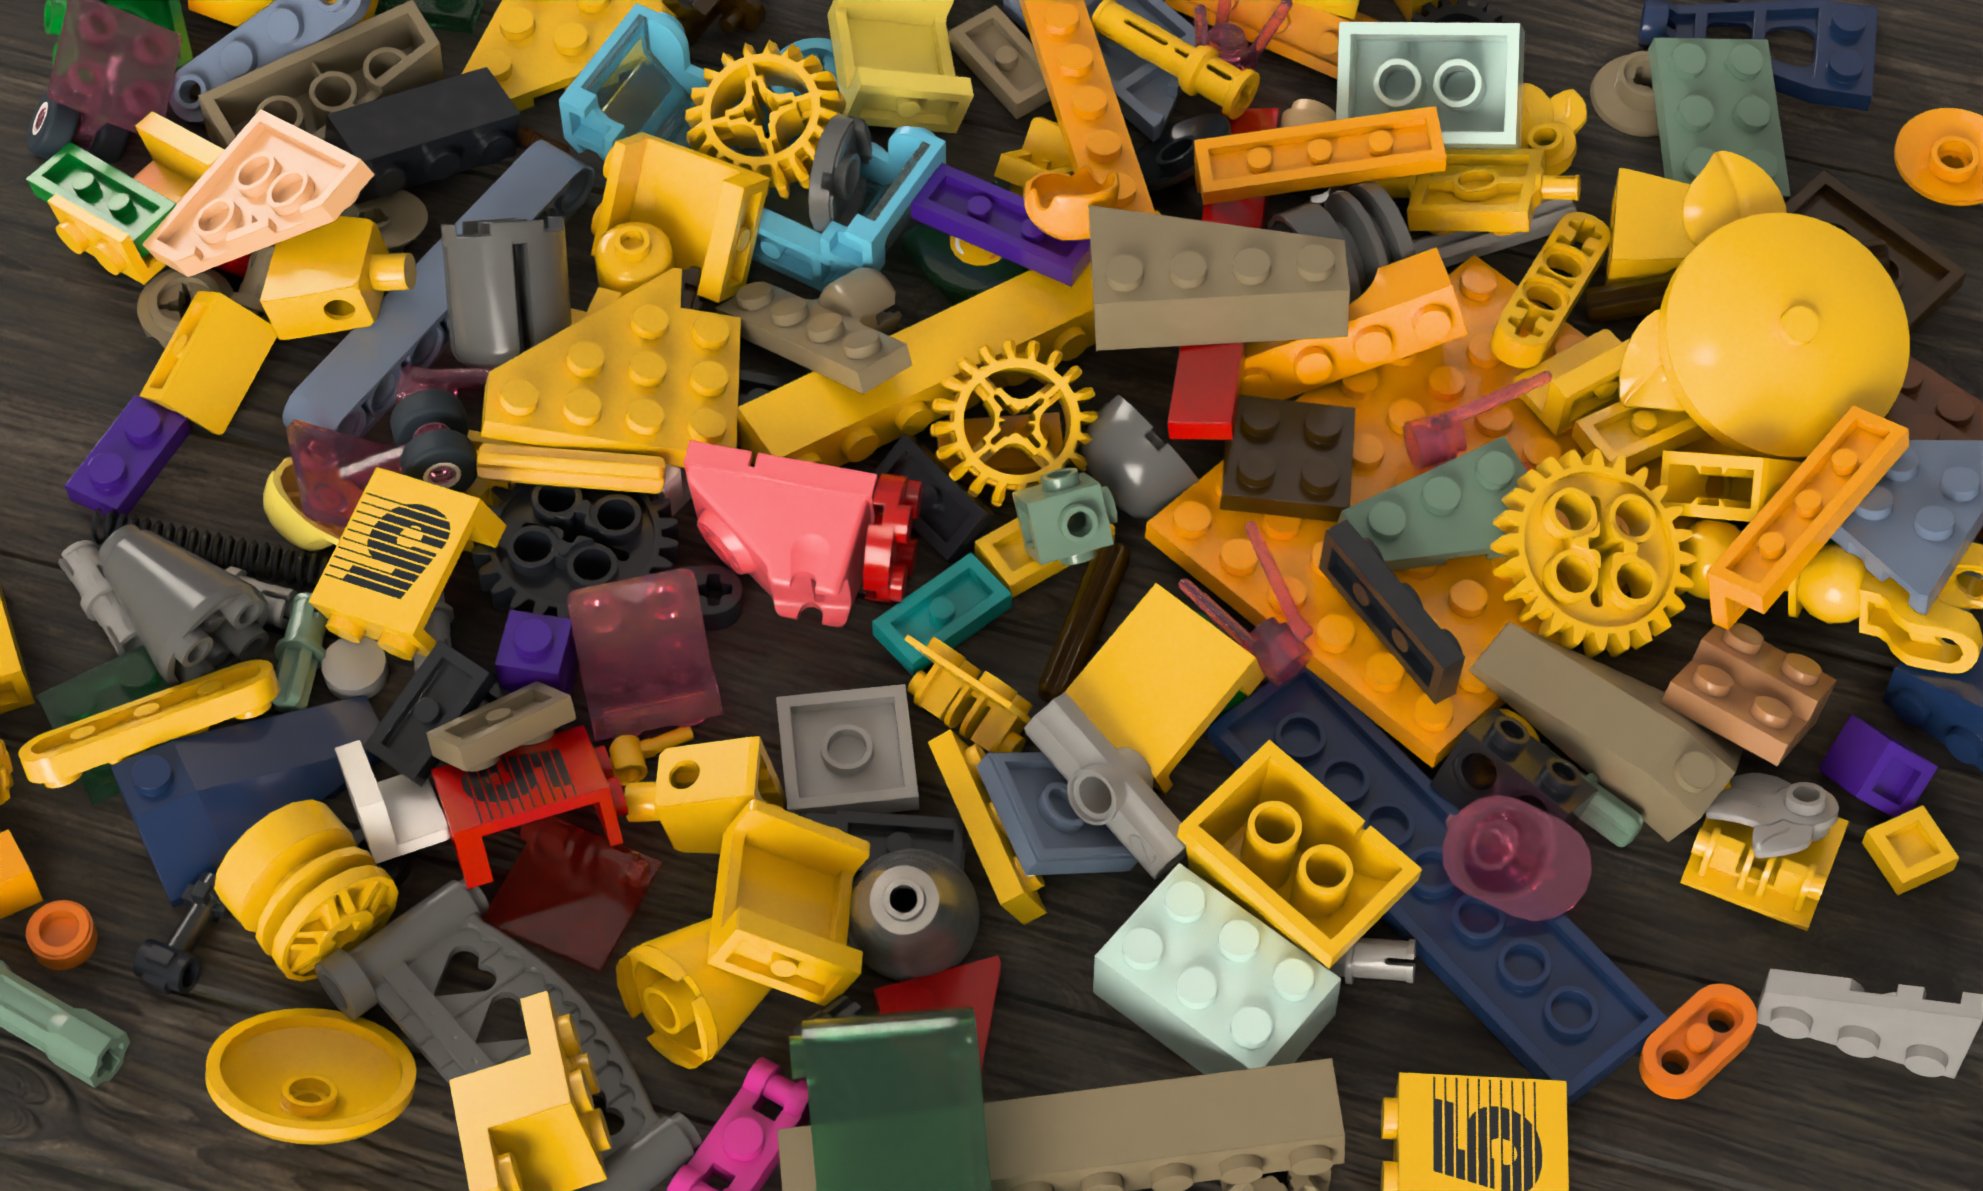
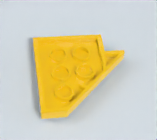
M673 267L490 371L484 392L481 437L558 449L659 456L665 459L666 465L685 468L684 460L690 440L737 449L741 317L680 308L682 269Z

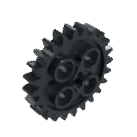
M511 483V491L503 487L493 486L491 489L493 505L487 506L507 527L496 548L473 541L472 556L474 570H478L480 588L482 591H491L493 607L496 610L510 605V610L573 619L574 625L582 624L588 638H594L596 622L604 620L614 632L620 630L619 614L626 612L631 617L640 620L643 618L641 599L658 604L661 601L660 584H672L674 580L673 564L679 562L678 521L672 518L671 501L669 498L659 499L658 494L523 483ZM559 509L565 510V511H562V512H551V511L559 510ZM616 527L625 528V529L617 530V531H616V530H609V529H611V528H616ZM535 558L542 559L541 561L537 562H526L527 560ZM594 576L602 577L601 579L593 581L585 580L586 578Z

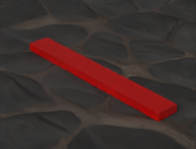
M1247 108L1235 120L1226 117L1232 126V135L1280 128L1279 108ZM1270 196L1206 204L1203 209L1202 221L1265 229ZM1248 342L1180 346L1168 416L1169 439H1233Z

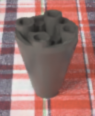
M133 524L123 526L113 532L101 546L98 560L104 566L103 573L158 672L170 687L235 665L239 660L241 662L253 660L266 647L269 641V634L263 629V626L267 620L268 602L264 595L252 584L149 530H140Z

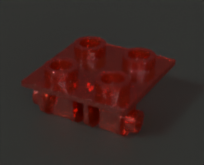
M553 816L523 824L520 831V839L527 841V844L482 919L500 931L601 973L661 868L662 862L620 844L610 846L608 839L591 833Z

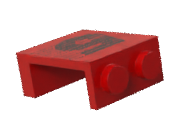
M584 725L554 733L551 738L541 743L518 746L500 755V759L495 765L484 770L465 772L450 764L431 769L442 812L451 833V841L468 889L494 881L482 836L593 804L610 846L623 843L617 818L629 813L618 776L614 777L605 746L593 748Z

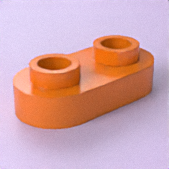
M1728 984L1708 985L1694 994L1646 1039L1639 1059V1072L1646 1086L1657 1095L1669 1099H1684L1697 1093L1749 1044L1757 1024V1011L1751 998L1739 988ZM1720 1020L1729 1027L1730 1031L1724 1033L1714 1031L1708 1022ZM1665 1062H1675L1683 1068L1684 1073L1678 1075L1668 1073L1662 1064Z

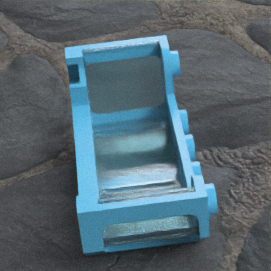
M636 3L559 98L564 138L578 154L589 149L596 152L605 162L606 156L614 146L615 141L641 132L691 149L686 136L687 132L692 128L689 127L685 119V110L696 106L691 98V88L709 86L703 77L704 70L692 65L690 62L689 43L685 30L675 17L665 12H656ZM745 96L738 100L732 108L738 106ZM764 104L765 119H763V129L767 138H769L768 123H770V113ZM901 126L889 138L888 152L878 144L871 142L872 160H869V164L861 163L860 179L867 180V193L860 214L854 217L848 227L831 221L823 233L815 231L810 221L809 189L803 188L799 181L789 184L790 194L788 200L780 197L776 187L770 188L765 199L752 260L821 292L828 284L858 267L875 268L880 271L885 264V254L911 220L912 200L941 163L946 164V141L936 137L931 131L923 127ZM802 133L794 136L789 141L787 148L791 146L801 136ZM738 145L729 147L734 152L745 156H765L761 149L745 148L740 150Z

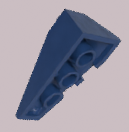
M366 695L173 739L111 766L124 803L172 908L184 903L181 895L189 883L195 885L203 872L216 875L218 868L231 847L249 828L269 813L292 802L310 799L321 802L324 799H334L347 788L335 748L358 740L364 746L380 724ZM363 747L372 768L380 759Z

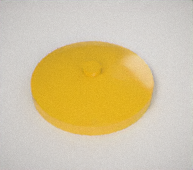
M1763 213L1735 220L1719 228L1696 246L1680 263L1667 286L1660 309L1658 323L1660 356L1668 382L1678 401L1697 425L1711 437L1738 453L1749 457L1804 462L1853 405L1884 418L1896 401L1907 373L1910 355L1908 320L1903 302L1890 275L1878 259L1857 239L1830 223L1813 217L1793 213Z

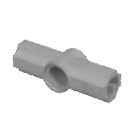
M1066 692L1053 699L1046 707L1034 715L1024 727L1025 733L1068 781L1067 796L1070 806L1077 816L1092 825L1106 824L1154 880L1166 874L1187 856L1186 845L1177 838L1181 822L1152 790L1153 775L1150 766L1143 756L1127 747L1115 748Z

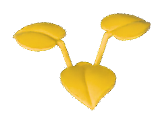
M1718 151L1711 156L1704 169L1689 186L1682 205V223L1688 239L1695 246H1698L1710 234L1735 220L1763 213L1787 212L1779 188L1762 168L1738 154ZM1660 309L1648 315L1637 326L1627 344L1620 366L1619 401L1623 407L1653 408L1675 412L1685 411L1675 396L1663 368L1658 340Z

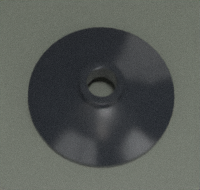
M1216 113L1198 115L1163 130L1160 138L1154 142L1149 140L1135 154L1148 192L1166 189L1175 185L1179 189H1186L1196 185L1194 140L1232 135L1233 129L1229 120L1224 115Z

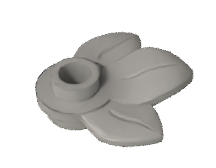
M1748 773L1733 776L1730 779L1731 788L1721 791L1706 811V818L1737 822L1754 827L1752 838L1754 856L1757 858H1768L1799 852L1808 848L1811 841L1824 838L1829 833L1830 827L1838 819L1839 804L1831 793L1817 784L1810 782L1791 784L1773 775Z

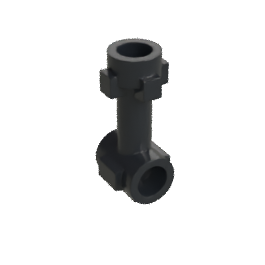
M203 872L195 885L188 884L181 898L189 907L166 944L155 939H148L138 949L134 959L133 970L137 977L142 978L141 980L146 987L169 995L172 990L181 994H187L197 984L202 971V961L199 956L192 954L211 921L218 923L220 918L227 920L231 914L214 890L215 874Z

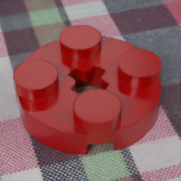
M882 473L879 477L872 504L883 505V512L877 511L874 523H869L863 568V590H867L866 600L892 603L893 601L903 602L908 576H913L916 565L918 540L910 538L912 519H917L920 512L923 491L922 481L909 480L908 476Z

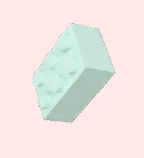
M1339 22L1336 120L1436 106L1445 148L1521 149L1525 31L1520 23Z
M1180 863L1177 864L1099 950L1094 958L1093 993L1204 1075L1294 1063L1336 1014L1341 983L1340 977Z

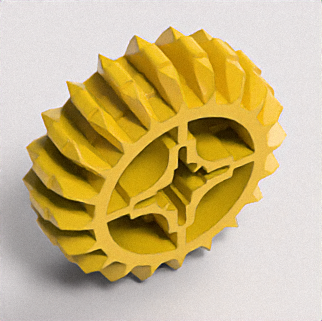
M770 39L763 53L756 54L753 46L745 42L743 58L734 61L732 56L723 52L721 58L724 66L723 70L717 72L704 68L703 77L709 87L691 88V98L696 106L685 110V119L689 127L692 128L687 132V142L692 150L770 177L766 197L770 188L776 187L780 197L788 200L790 194L789 184L799 181L803 188L809 189L810 176L808 173L812 170L814 155L821 134L829 120L845 110L846 102L843 94L836 90L838 83L833 73L829 72V70L822 71L823 66L820 59L813 54L803 59L800 48L792 43L781 55L777 44L773 43ZM768 86L792 88L803 95L795 97L793 92L777 94L771 92ZM745 96L738 106L732 108L738 100ZM764 104L770 113V123H768L769 138H767L763 129V119H765ZM802 133L801 136L791 146L787 148L789 141L794 136ZM738 145L740 150L757 148L761 149L765 156H745L734 152L729 147Z
M1012 338L1003 341L1001 349L1003 359L996 360L994 352L988 344L981 345L978 348V356L983 366L979 369L970 359L965 356L961 357L956 365L966 378L965 382L963 383L955 377L945 375L940 383L947 392L955 396L954 400L936 398L932 402L931 408L933 411L949 415V422H938L930 427L931 436H950L951 439L950 444L940 447L935 452L937 460H947L957 455L961 463L950 471L949 477L953 481H957L969 471L976 477L968 489V493L973 497H977L980 494L985 483L993 486L990 497V504L993 507H1000L1002 505L1006 490H1014L1015 492L1040 485V477L1042 475L1063 469L1066 465L1071 468H1077L1079 472L1087 470L1085 458L1075 451L1079 445H1086L1092 440L1089 434L1081 432V426L1093 423L1098 418L1099 412H1080L1079 404L1092 399L1095 396V392L1092 387H1085L1075 393L1072 391L1069 385L1082 374L1079 366L1071 367L1063 377L1054 370L1062 360L1063 353L1055 349L1049 355L1045 364L1036 361L1040 351V343L1035 340H1031L1028 343L1024 358L1016 357V344ZM1003 374H1021L1032 377L1045 386L1028 398L1016 399L1009 396L1001 387L997 388L990 378ZM974 391L984 402L982 406L990 416L991 427L989 433L971 448L964 431V411L968 398ZM1058 400L1065 417V437L1058 455L1055 456L1047 447L1048 442L1040 431L1039 422L1041 415ZM1036 403L1039 404V407L1028 417L1030 422L1024 426V428L1031 430L1028 437L1024 439L1016 432L1009 437L1005 435L994 445L991 444L990 441L1001 432L999 426H1002L1006 421L999 418L1002 410H1007L1014 416L1021 411L1026 412ZM1012 448L1019 450L1029 460L1033 459L1041 470L1030 474L1012 475L994 470L984 462L1002 449Z

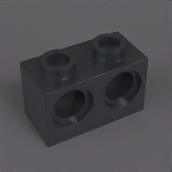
M1496 707L1465 729L1429 785L1531 869L1562 845L1598 792V789L1585 780L1572 763L1558 758L1533 738L1521 722L1506 716ZM1487 757L1492 761V763L1494 764L1495 767H1493V766L1491 765V763L1488 761ZM1538 799H1540V800L1544 803V805H1545V807H1546L1547 809H1545V808L1540 804V802H1539Z

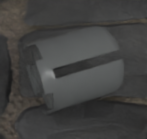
M548 216L549 229H544V220L527 221V219L505 218L462 222L463 234L458 235L456 225L441 224L450 348L457 361L471 369L490 372L572 325L563 216Z

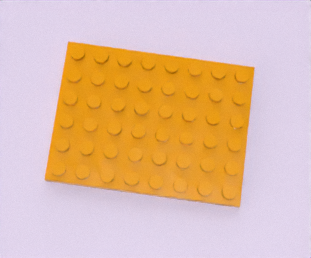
M1475 254L1448 275L1468 335L1305 392L1295 400L1298 402L1355 408L1350 507L1502 436H1505L1527 472L1530 469L1536 471V466L1548 457L1553 456L1558 461L1560 457L1573 449L1577 451L1581 460L1586 456L1572 438L1574 426L1555 436L1513 391L1512 383L1514 377L1529 368H1517L1504 363L1495 356L1489 343L1501 312L1518 286ZM1529 300L1540 308L1550 310L1537 300ZM1565 322L1541 362L1588 337ZM1521 327L1518 336L1526 338L1531 332ZM1710 435L1674 450L1679 452L1747 456L1723 445ZM1662 456L1631 469L1626 474L1631 476L1645 466L1648 469V475L1644 486L1651 491L1660 486ZM1222 460L1200 478L1199 482L1189 487L1146 523L1144 538L1431 768H1434L1452 751L1465 729L1495 707L1499 709L1506 703L1469 671L1470 667L1508 622H1512L1539 635L1542 620L1537 616L1523 623L1518 620L1521 611L1526 606L1523 599L1505 601L1503 598L1507 590L1514 586L1512 577L1494 576L1493 570L1505 563L1507 557L1486 559V555L1482 554L1447 559L1445 565L1392 571L1401 583L1409 584L1417 592L1424 610L1441 629L1449 630L1456 637L1465 656L1456 694L1434 704L1319 569L1325 532L1337 525L1338 522L1220 509L1224 461ZM1710 475L1706 483V494L1708 497L1721 498L1724 492V480L1722 476ZM1555 508L1556 516L1561 524L1571 529L1570 521L1566 514ZM1615 515L1620 530L1630 536L1629 527L1621 517ZM1678 516L1672 523L1675 529H1685L1694 522L1710 518ZM1556 570L1557 579L1561 586L1572 592L1571 582L1568 577L1561 571ZM1617 577L1622 593L1627 594L1630 591L1628 584L1622 578ZM1556 631L1547 637V639L1561 645L1560 632Z

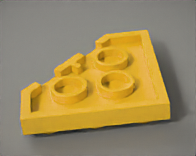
M502 0L462 74L487 67L518 111H522L535 106L533 98L564 88L566 91L636 3L656 12L668 13L681 24L684 21L662 3V0ZM634 38L599 82L610 79L611 70L640 60L643 66L649 65L635 50Z

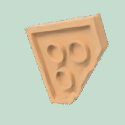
M260 109L142 245L157 260L190 277L335 221L344 209L350 207L356 201L360 191L375 174L360 158Z

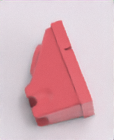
M690 440L684 460V467L698 519L697 526L716 555L737 574H749L774 600L775 611L780 617L798 620L804 609L815 607L823 614L822 625L837 628L843 627L847 623L863 580L869 523H874L877 511L883 512L882 505L872 504L878 482L877 474L758 453L755 467H752V451Z

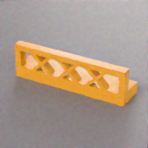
M1165 0V3L1174 10L1337 79L1339 22H1382L1356 11L1353 20L1283 0Z
M1436 106L1194 140L1195 182L1197 193L1202 195L1203 205L1446 171L1447 157Z
M1853 405L1707 571L1712 623L1730 630L1748 608L1765 614L1909 447V428Z

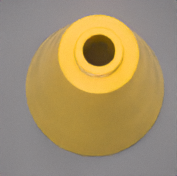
M712 917L632 947L627 955L618 961L616 966L617 986L625 1008L632 1020L643 1013L646 1020L655 1030L654 1033L646 1038L649 1043L672 1063L687 1069L697 1068L702 1063L712 1060L772 989V987L706 964Z

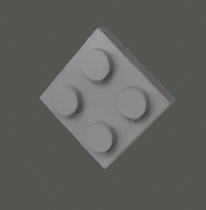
M905 684L776 697L787 811L794 814L795 812L836 814V810L875 813L919 810V794Z

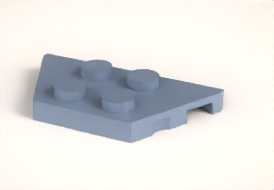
M1003 0V12L1029 34L1019 0ZM1084 0L1090 20L1096 8L1103 0ZM1116 0L1118 4L1157 24L1162 29L1194 47L1203 45V34L1163 0ZM1095 33L1122 115L1154 142L1160 138L1182 93V89L1178 84V78L1138 57L1133 52L1105 36Z
M1909 440L1907 450L1831 536V539L1847 553L1858 556L1863 561L1864 567L1881 582L1891 577L1910 593L1908 605L1918 613L1924 615L1928 613L1983 526V440Z

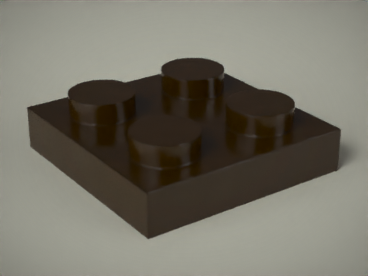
M1240 395L1233 439L1225 440L1220 509L1338 522L1342 510L1350 507L1355 408Z

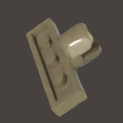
M856 268L828 284L823 289L820 297L814 300L801 298L762 281L741 287L736 292L735 297L715 307L717 314L741 317V338L862 394L912 366L907 344L888 336L898 327L902 314L900 311L895 313L890 311L884 312L885 309L895 304L896 291L889 280L875 268Z

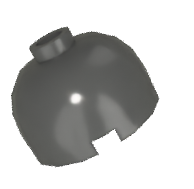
M1120 395L1115 396L1109 403L1101 407L1097 411L1099 412L1098 418L1093 423L1085 426L1083 433L1089 434L1092 438L1086 445H1079V454L1087 462L1086 473L1098 481L1101 487L1107 486L1113 496L1115 506L1132 517L1153 518L1189 487L1199 482V479L1170 444H1165L1152 430L1153 426Z

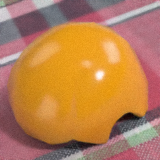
M1089 165L1082 166L1072 176L1061 172L1037 173L1026 182L1024 187L1023 200L1025 210L1030 220L1038 229L1051 237L1062 241L1090 239L1088 205L1116 209L1120 187L1119 177L1115 171H1111L1108 173L1106 180L1101 182L1096 178Z

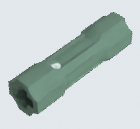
M0 960V1027L43 1051L56 1066L96 1088L102 1082H109L122 1066L125 1052L131 1043L127 1033L87 1009L73 1008L14 974L11 968L4 961Z

